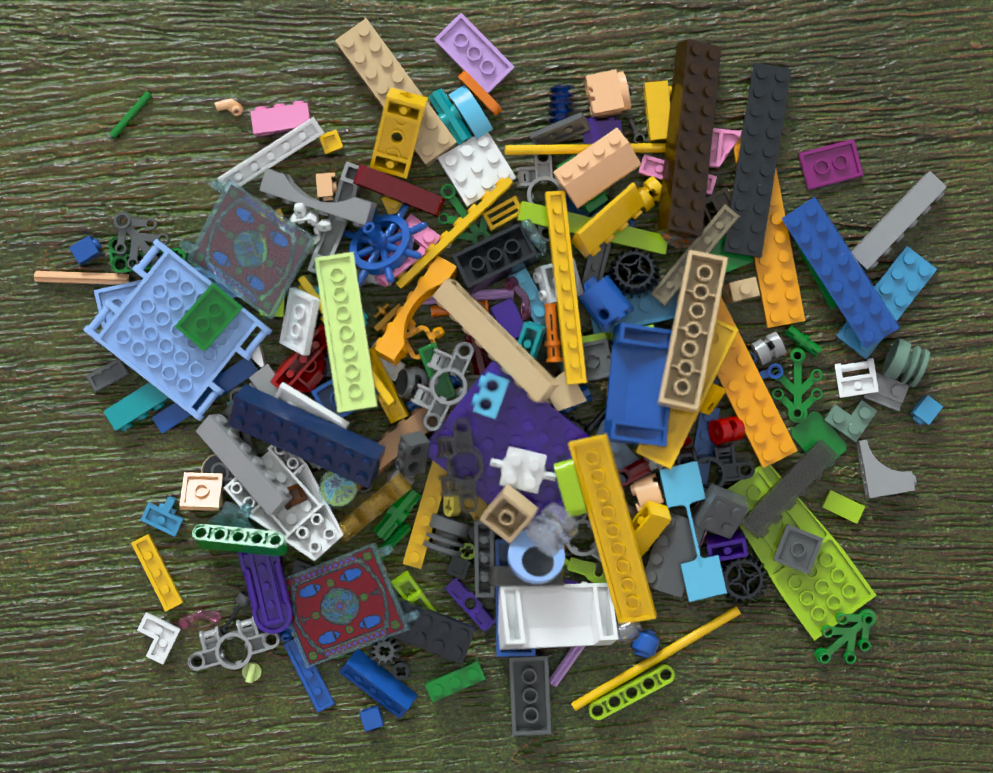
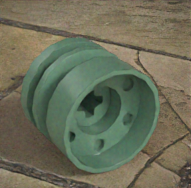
M897 338L886 356L882 375L896 380L901 374V383L906 384L908 381V386L915 387L927 369L930 351L927 349L921 351L920 346H915L910 352L911 343Z

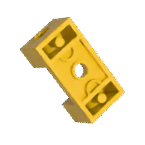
M390 87L386 96L370 168L407 179L428 97ZM395 132L400 133L403 139L395 141L392 138V134Z

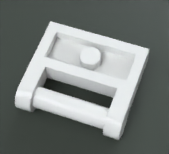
M874 358L857 363L835 364L840 398L879 392ZM869 368L870 374L845 378L842 375V372Z

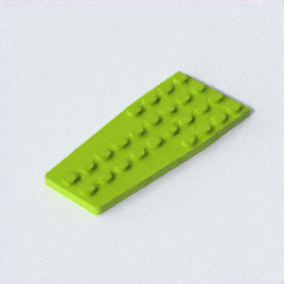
M761 465L757 466L751 478L738 480L727 488V490L745 497L750 509L739 527L743 530L744 536L760 562L764 563V569L768 571L767 574L776 589L814 641L823 635L821 633L823 625L835 626L838 624L835 619L837 613L852 614L877 596L843 548L771 465L762 468ZM786 524L824 538L810 575L772 560Z

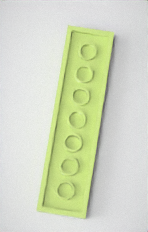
M354 252L315 258L338 413L378 407Z

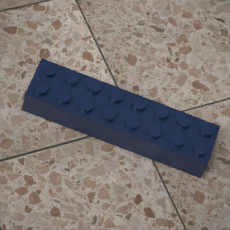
M247 384L234 397L229 426L366 488H369L377 477L385 446Z

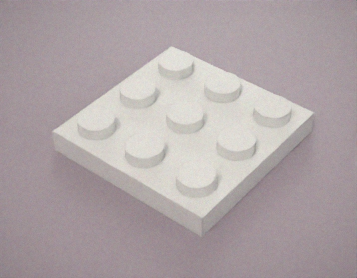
M489 133L478 139L474 136L437 158L466 207L481 200V197L488 190L492 192L496 188L495 183L502 177L504 179L509 177L512 181L516 179V176Z

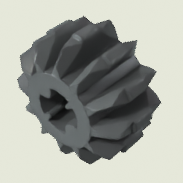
M384 635L382 640L375 637L377 643H370V646L374 647V649H369V653H375L371 660L374 661L378 658V666L384 661V666L388 667V660L395 664L396 661L393 657L399 659L400 654L397 651L402 650L400 646L395 647L399 643L398 639L392 642L393 637L389 636V639H386ZM381 646H384L385 648L389 647V654H387L386 652L381 653Z

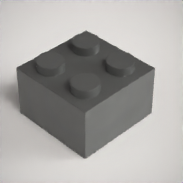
M711 483L705 493L706 499L699 502L692 515L698 527L731 539L750 508L744 496Z

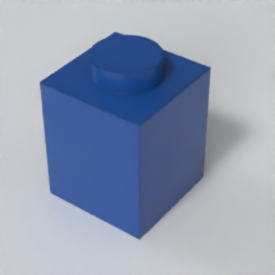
M87 236L69 247L77 262L81 265H85L103 254L100 250L102 248L101 243L97 238L94 239L91 236Z

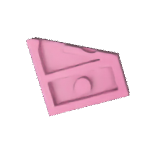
M713 128L709 167L720 168L740 138L742 131Z

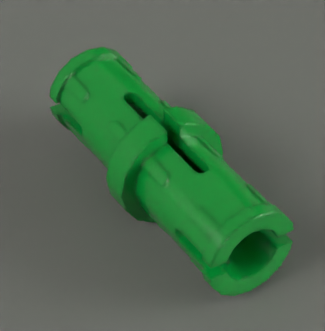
M793 325L784 333V335L796 342L799 348H804L814 357L822 350V347L812 341L809 335H804Z

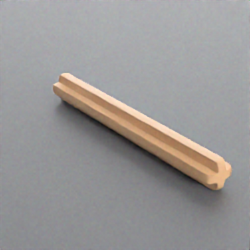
M35 271L34 281L120 285L129 283L130 276L128 274Z

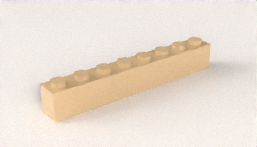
M446 279L434 293L433 297L437 300V305L442 309H446L450 313L449 317L462 325V330L466 334L471 335L475 339V343L480 348L485 349L488 352V356L502 366L501 369L504 373L511 375L515 379L514 382L518 387L524 388L528 392L527 395L532 401L545 402L560 385L455 279Z

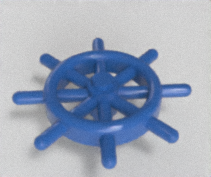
M403 204L396 215L384 214L378 216L377 209H375L372 222L366 223L363 228L360 227L356 233L348 230L344 231L343 236L352 239L350 252H354L355 264L361 270L358 275L359 286L362 285L368 274H385L387 282L393 283V270L401 266L408 257L416 260L421 259V253L412 250L414 244L413 235L425 230L427 224L421 222L413 227H409L403 219L409 209L407 204ZM388 227L385 233H383L382 228ZM396 228H400L402 230V232L393 235ZM401 241L400 246L394 245V243ZM364 243L371 245L369 247L362 249ZM371 254L367 262L362 260L363 257ZM379 256H381L382 261L375 263Z

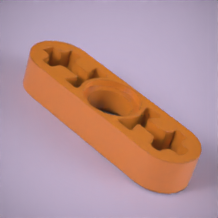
M465 70L457 77L492 115L496 117L503 110Z

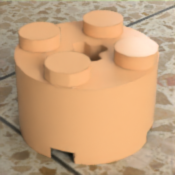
M655 473L644 476L630 485L633 496L637 495L639 501L636 503L638 512L648 500L659 504L665 502L659 481L655 482L653 479L657 477Z

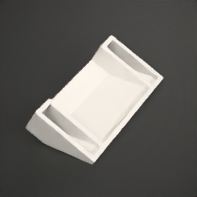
M608 584L500 586L498 612L500 650L613 644L618 640V633Z

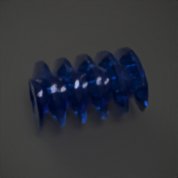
M560 84L550 88V93L553 95L549 96V100L552 101L549 104V108L553 110H550L548 113L551 116L548 119V123L554 124L570 117L567 113L572 112L573 109L568 108L567 105L573 104L572 101L568 100L569 97H573V94L569 93L568 90L574 89V86Z

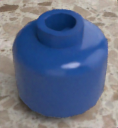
M645 629L644 632H637L632 644V649L635 651L634 654L646 659L655 656L660 643L659 638L655 637L656 633Z

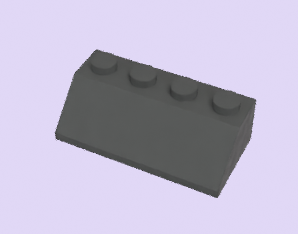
M669 512L671 521L653 544L645 568V574L650 588L683 598L686 586L681 564L694 561L697 554L689 519ZM692 520L698 547L700 548L706 529L698 527L695 520Z

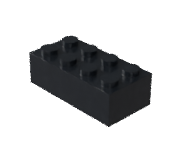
M522 222L452 255L471 295L540 262Z

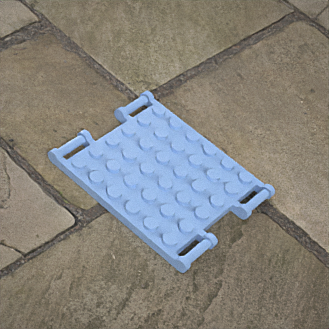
M156 238L151 249L139 264H135L132 268L143 280L120 308L107 299L103 309L89 326L86 325L83 330L193 417L201 421L204 417L203 414L215 399L224 392L220 386L213 382L216 376L236 352L249 361L252 358L251 354L267 334L270 335L273 330L243 307L205 352L180 332L175 325L212 282ZM161 249L164 254L151 270L146 273L144 269ZM112 310L115 315L98 334L95 330ZM258 326L261 331L245 350L240 346ZM209 386L213 391L201 406L195 410L192 406Z

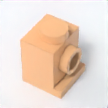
M335 172L316 174L317 196L319 199H323V202L334 201V193L337 192V182H333V179H337Z

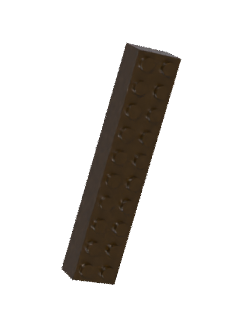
M686 39L677 43L657 232L686 238L702 236L722 48L720 46L692 39Z

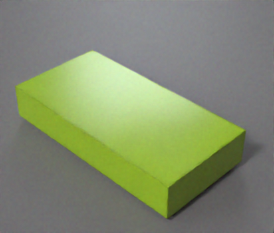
M829 490L822 504V508L856 524L865 509V506L832 490Z

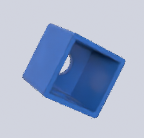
M379 705L360 711L359 714L365 732L384 725Z

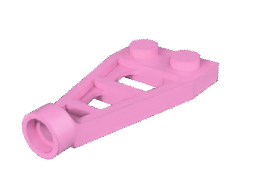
M412 214L405 220L409 227L421 223ZM428 226L425 230L413 235L414 242L419 245L417 252L421 253V258L427 254L425 250L431 244L436 245L440 240V235ZM401 241L394 243V245L400 246ZM408 257L404 264L393 270L394 279L410 268L417 260ZM385 274L374 277L381 286H388L389 283Z

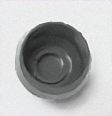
M413 366L399 371L396 379V389L400 397L405 399L409 396L415 397L418 384L429 388L428 375L422 368Z

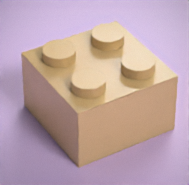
M507 483L484 510L479 520L508 543H511L534 517L538 507Z

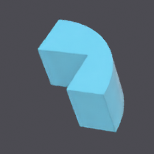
M465 85L449 94L450 99L461 113L476 139L493 130L484 112Z

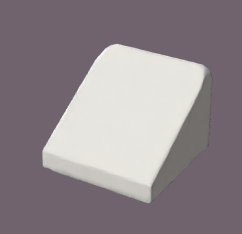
M259 344L251 355L252 359L262 368L266 365L262 346Z

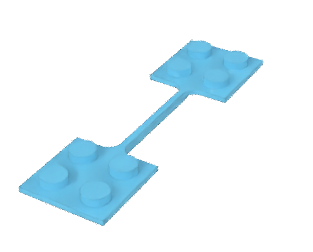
M697 461L673 466L671 470L668 468L660 469L659 472L667 507L678 505L686 507L697 554L694 561L681 564L689 602L727 593L719 556L703 558L699 552L689 508L692 502L706 499Z

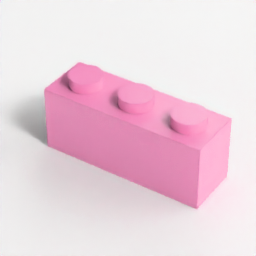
M295 101L293 105L285 106V104H275L274 108L266 109V106L256 107L254 111H250L253 133L256 137L290 132L311 118L310 107L304 101Z

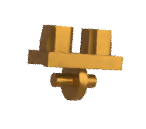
M387 302L382 307L378 304L375 305L378 311L373 316L378 319L382 314L384 315L373 326L377 332L380 331L385 334V329L389 324L388 321L392 317L396 318V312L401 307L399 303L393 306L387 313L385 311L390 307Z

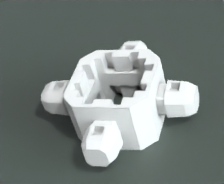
M296 203L294 213L290 217L288 224L290 228H297L296 222L303 224L307 221L314 226V235L312 233L306 234L311 240L305 250L307 254H313L316 244L321 238L322 231H330L332 229V222L329 219H321L320 221L318 213L313 210L307 211L303 203ZM280 227L281 229L292 235V242L295 245L297 241V236H295V233L291 234L290 230H286L285 227Z

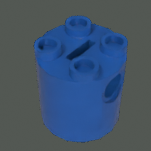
M609 275L600 281L593 276L582 285L584 293L578 297V300L603 332L633 310L632 305Z

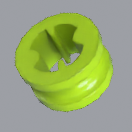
M466 542L464 547H460L459 550L462 551L467 546H471L473 553H470L469 556H465L463 552L461 554L463 559L470 560L475 557L474 544Z

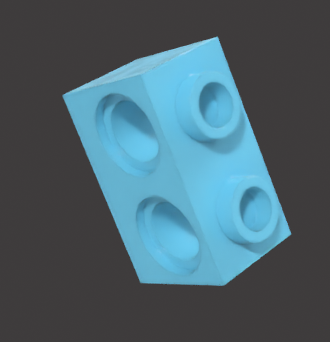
M487 372L486 376L482 375L478 387H481L479 395H474L471 404L475 406L473 411L495 419L509 379ZM489 381H496L498 388L490 390L487 383ZM488 399L491 401L492 406L488 409L483 408L481 401Z

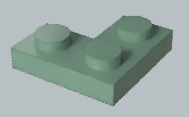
M863 400L858 402L851 414H848L837 405H833L823 421L855 443L877 410Z

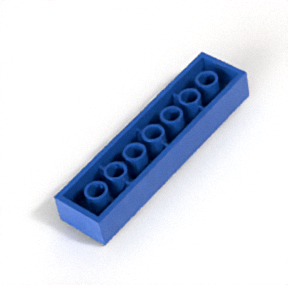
M816 197L781 218L865 349L900 328V325Z

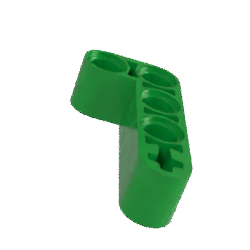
M118 237L110 239L108 247L112 269L120 274L136 273L127 266V261L130 258V245L128 241L125 240V245L128 247L127 253L120 255L115 251ZM171 248L177 255L178 253L182 255V259L188 263L189 256L184 250ZM159 250L156 255H163L164 252ZM144 252L138 253V259L145 256ZM124 260L126 263L125 268L119 270L118 263ZM135 260L130 262L131 267H134L136 264ZM151 261L144 269L145 272L151 270Z

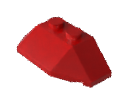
M322 324L314 329L309 355L303 356L293 350L279 366L270 380V383L277 389L282 383H285L300 393L311 392L324 378V375H322V370H324L322 355L329 353L325 327Z

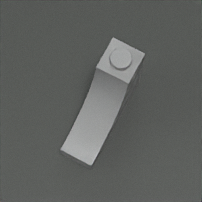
M858 440L856 442L866 498L915 491L917 480L912 471H895L887 468L872 454L867 440Z

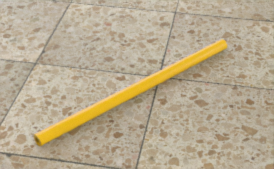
M629 143L635 153H665L666 143ZM593 144L505 145V155L580 154Z
M733 607L658 651L655 656L641 661L573 701L571 704L574 710L577 711L741 615L738 607Z

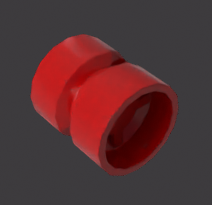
M737 416L715 419L709 423L708 434L711 441L715 444L738 441L744 437L745 426L743 421Z

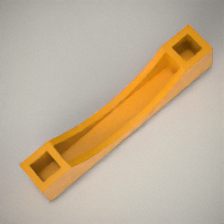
M437 256L435 260L429 263L425 275L418 279L415 290L408 294L404 306L397 310L394 321L387 325L383 337L376 341L374 350L377 356L394 366L398 365L407 352V330L413 315L426 300L434 295L446 279H456L459 274L456 265L440 256Z

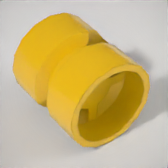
M653 176L643 183L644 187L637 188L645 205L642 209L645 212H648L655 206V201L660 202L662 185Z

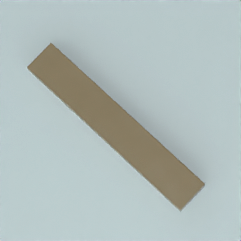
M724 205L702 231V236H698L650 294L666 306L681 287L689 250L709 254L740 216L727 205Z

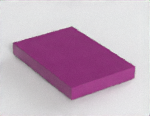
M854 139L798 153L807 191L864 176Z

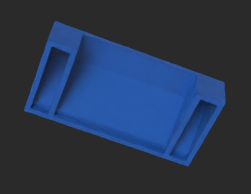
M619 323L614 326L604 434L608 435L609 442L666 446L670 408L657 405L672 330L628 323Z

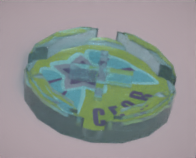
M327 471L320 480L319 493L327 504L333 507H344L355 499L358 493V484L331 471Z

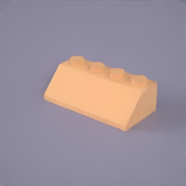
M616 128L556 169L553 173L559 185L565 190V193L577 209H579L641 166V163L627 139Z

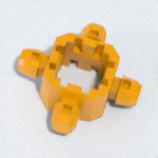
M411 319L408 327L409 332L406 337L407 352L402 359L407 357V354H410L412 359L421 360L420 355L414 353L408 342L410 337L425 331L429 341L434 343L436 338L440 339L445 335L443 328L436 327L430 332L426 326L420 325L416 328V323Z

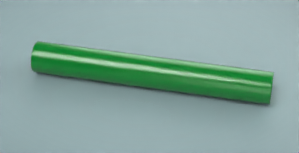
M146 91L109 133L114 139L142 109L152 95Z

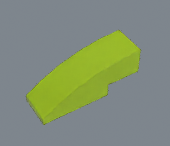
M408 570L392 580L393 586L403 599L436 611Z

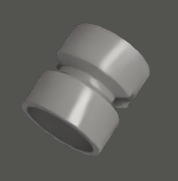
M776 332L765 336V340L759 339L751 343L752 351L757 356L761 366L772 361V357L778 358L786 354L785 346Z

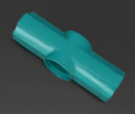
M442 88L428 96V99L438 113V117L457 141L458 145L472 138L471 133L462 121V116L455 105L451 104Z

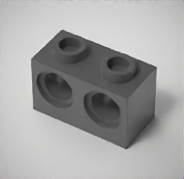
M422 431L400 436L395 466L404 477L425 473L430 441Z

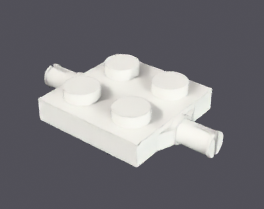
M509 446L503 461L491 459L490 466L501 468L502 476L499 485L506 486L508 483L515 489L538 494L539 486L543 479L555 482L556 473L545 471L547 455Z

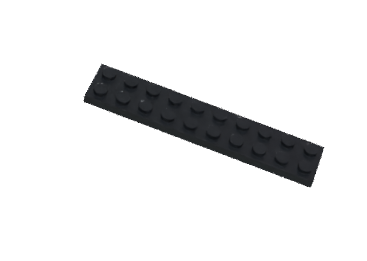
M753 63L730 202V209L740 217L725 234L722 252L756 258L762 257L792 71L790 68Z
M297 558L290 578H300L301 575L306 576V573L316 572L318 568L322 570V567ZM327 570L326 573L322 571L321 575L316 574L315 577L311 576L310 579L306 578L305 581L300 580L299 583L294 581V585H292L293 594L291 595V598L295 599V591L297 590V585L317 578L319 576L325 575L332 571ZM333 588L324 596L321 602V609L332 614L336 613L335 615L340 614V617L351 621L358 612L359 599L351 591ZM384 591L383 597L385 600L384 606L386 608V620L384 622L383 628L375 630L378 632H380L381 630L386 631V628L389 627V623L387 620L389 618V612L387 610L388 602L385 597L386 593ZM330 594L333 596L331 597V601L334 600V602L329 603V601L327 600L328 598L330 599ZM391 594L404 629L388 636L463 665L476 627ZM326 601H328V604H331V606L328 605V608H324L323 604H325V606L327 607ZM338 602L344 604L342 610L336 609ZM349 607H353L352 615L349 612L346 613V610H350L348 609Z

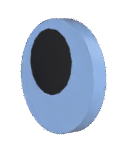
M531 528L521 531L510 543L507 558L511 570L518 578L528 583L542 584L551 581L560 573L564 564L565 553L561 542L554 534L544 529Z

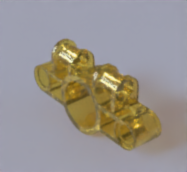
M401 472L338 523L340 530L344 534L339 539L343 544L413 488Z

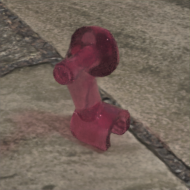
M510 277L506 281L505 288L508 291L514 290L521 299V319L525 320L526 317L531 315L528 294L519 286L516 277Z
M199 610L180 618L178 624L181 629H185L191 626L190 622L200 618L218 623L221 620V614L216 611Z

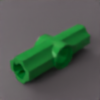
M412 487L406 489L397 502L395 501L387 510L384 518L375 527L373 532L386 541L397 526L403 523L410 514V510L422 496Z

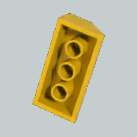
M631 183L577 231L571 243L585 258H588L590 255L594 257L601 251L600 246L604 242L609 244L615 238L613 235L618 230L622 232L629 225L628 221L631 218L635 220L643 213L641 209L645 204L636 185Z

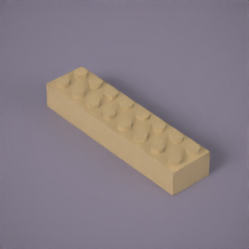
M367 18L335 40L341 52L383 109L390 87L423 96ZM428 102L414 149L426 168L434 163L439 156L457 146V141Z
M689 250L687 254L657 401L659 406L692 413L698 411L728 260L727 257Z

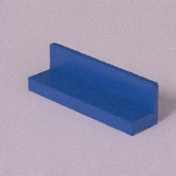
M359 649L355 650L339 671V673L399 719L417 697L413 690L396 679L383 667L378 666L375 661H372L370 657Z

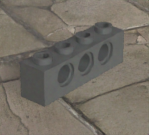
M475 517V598H495V531L479 520L480 517Z

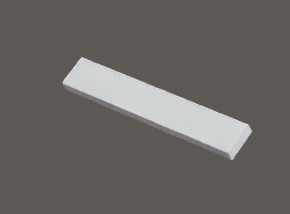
M313 116L217 179L227 193L232 184L240 188L265 172L266 168H271L323 135L324 131Z

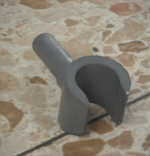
M633 119L628 120L634 134L632 138L633 143H637V136H641L642 141L645 142V136L639 133Z

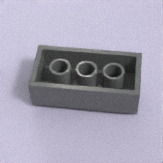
M536 653L535 656H509L512 736L551 734L548 654Z

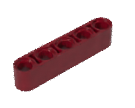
M361 164L353 181L354 184L436 217H439L445 198Z

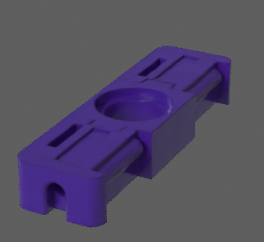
M455 577L446 585L445 589L483 631H486L496 622V618L492 619L491 614L483 607V603L478 598H475L472 591L468 592L469 590L460 580L458 581L459 578ZM467 599H474L476 607L468 609L465 606Z

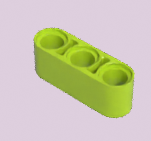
M573 459L555 463L554 469L568 518L587 513Z

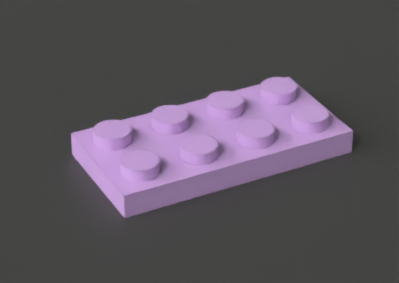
M462 13L434 39L463 71L465 70L488 94L515 69Z

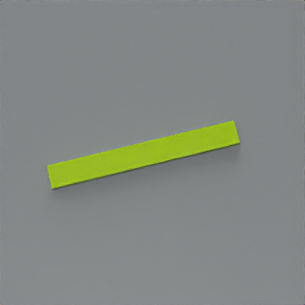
M521 201L517 221L548 228L546 206ZM567 212L570 233L576 234L592 217ZM629 226L622 232L619 230L613 234L615 238L610 242L630 248H638L639 250L645 249L647 252L666 255L668 240H665L662 234Z

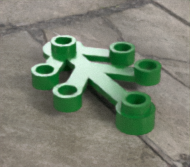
M451 184L443 185L440 190L441 196L451 202L463 219L468 213L455 196V187ZM450 189L452 194L450 196L445 195V190ZM441 213L439 214L438 222L441 225L453 224L460 217ZM481 215L479 228L473 222L468 227L472 233L463 232L456 240L472 241L474 245L478 243L477 239L479 236H484L485 239L490 237V234L486 231L488 224L483 215ZM446 216L447 221L441 222L440 217Z
M795 348L790 353V358L794 362V384L784 375V372L781 378L775 379L780 381L794 395V404L784 395V391L780 388L774 389L772 396L789 409L788 416L791 421L801 423L807 418V409L816 400L823 397V391L819 388L813 389L811 396L803 403L802 395L816 381L823 378V372L819 369H814L811 372V376L802 384V362L806 359V353L800 348ZM796 352L801 353L800 359H795L794 354ZM774 370L772 374L775 375V373L779 370ZM816 371L821 373L818 379L814 377V372ZM778 390L782 392L780 398L775 396V392ZM816 390H819L821 393L818 398L814 397ZM797 409L801 411V415L799 417H796L794 415V412Z
M863 609L858 614H845L844 612L836 614L835 619L840 625L856 622L851 627L823 625L821 633L826 638H830L833 635L841 636L827 648H817L814 652V658L820 664H826L831 660V655L847 642L843 659L848 664H853L856 661L854 647L856 633L861 630V639L858 641V647L862 651H868L871 648V643L868 641L869 631L877 619L875 612L871 609ZM852 655V658L847 660L848 656Z

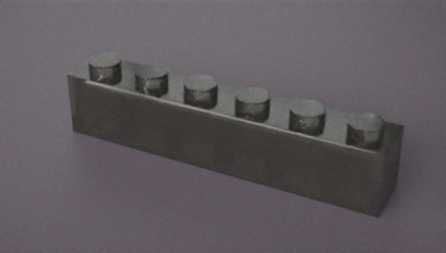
M818 439L746 513L740 524L754 538H764L770 531L768 528L773 523L776 525L783 518L782 514L786 509L788 511L796 505L795 500L799 496L803 497L810 490L809 486L813 481L817 483L823 477L822 472L826 468L830 469L834 466L838 455L822 439Z

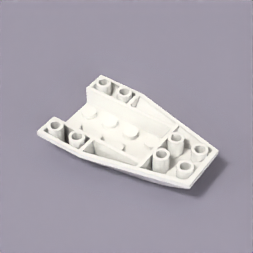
M270 445L267 448L269 451L261 457L264 465L276 475V479L285 487L298 483L302 487L308 499L307 501L290 510H286L284 507L279 513L269 516L236 477L224 489L249 517L270 531L280 532L287 543L316 561L344 534L327 501L323 498L321 489L307 463L298 456Z

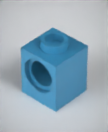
M923 395L909 414L913 416L912 420L921 426L922 424L930 425L943 406L929 395Z

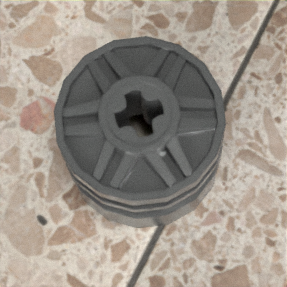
M433 513L429 526L436 529V532H427L426 536L432 538L433 541L424 539L423 545L439 554L461 557L462 551L456 549L455 546L464 547L465 544L457 539L458 537H467L471 525L451 517Z

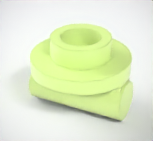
M255 662L247 663L242 669V675L246 679L245 682L248 683L258 680L262 673L261 667Z

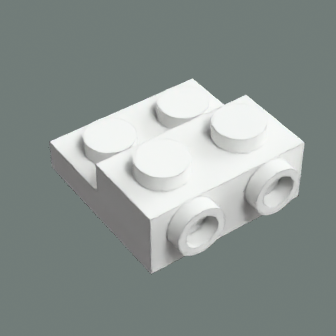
M573 258L577 297H580L584 292ZM552 263L535 268L533 279L536 284H539V300L544 302V304L557 303Z

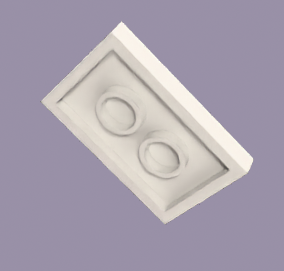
M296 287L289 288L279 343L303 356L310 354L320 299Z

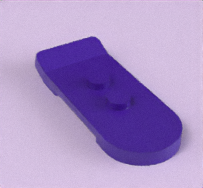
M238 552L255 624L260 630L269 634L284 631L292 620L293 611L280 556Z

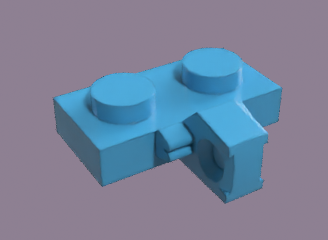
M168 496L165 504L160 503L159 506L149 502L140 521L175 537L184 518L175 514L177 510L173 507L177 498Z

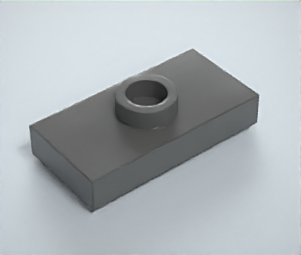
M118 358L88 374L86 377L94 392L97 393L130 375L124 362Z

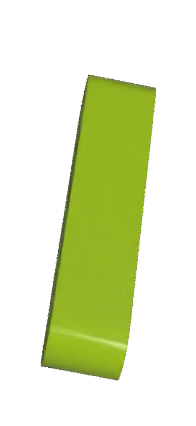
M661 664L606 693L589 704L588 711L590 716L594 720H601L666 686L675 678L673 669L667 664ZM662 670H670L668 678H661L660 673ZM651 678L653 685L651 687H644V680ZM628 688H635L636 694L634 696L626 695ZM611 697H618L619 703L617 705L609 704ZM594 706H601L602 712L594 714L592 709Z

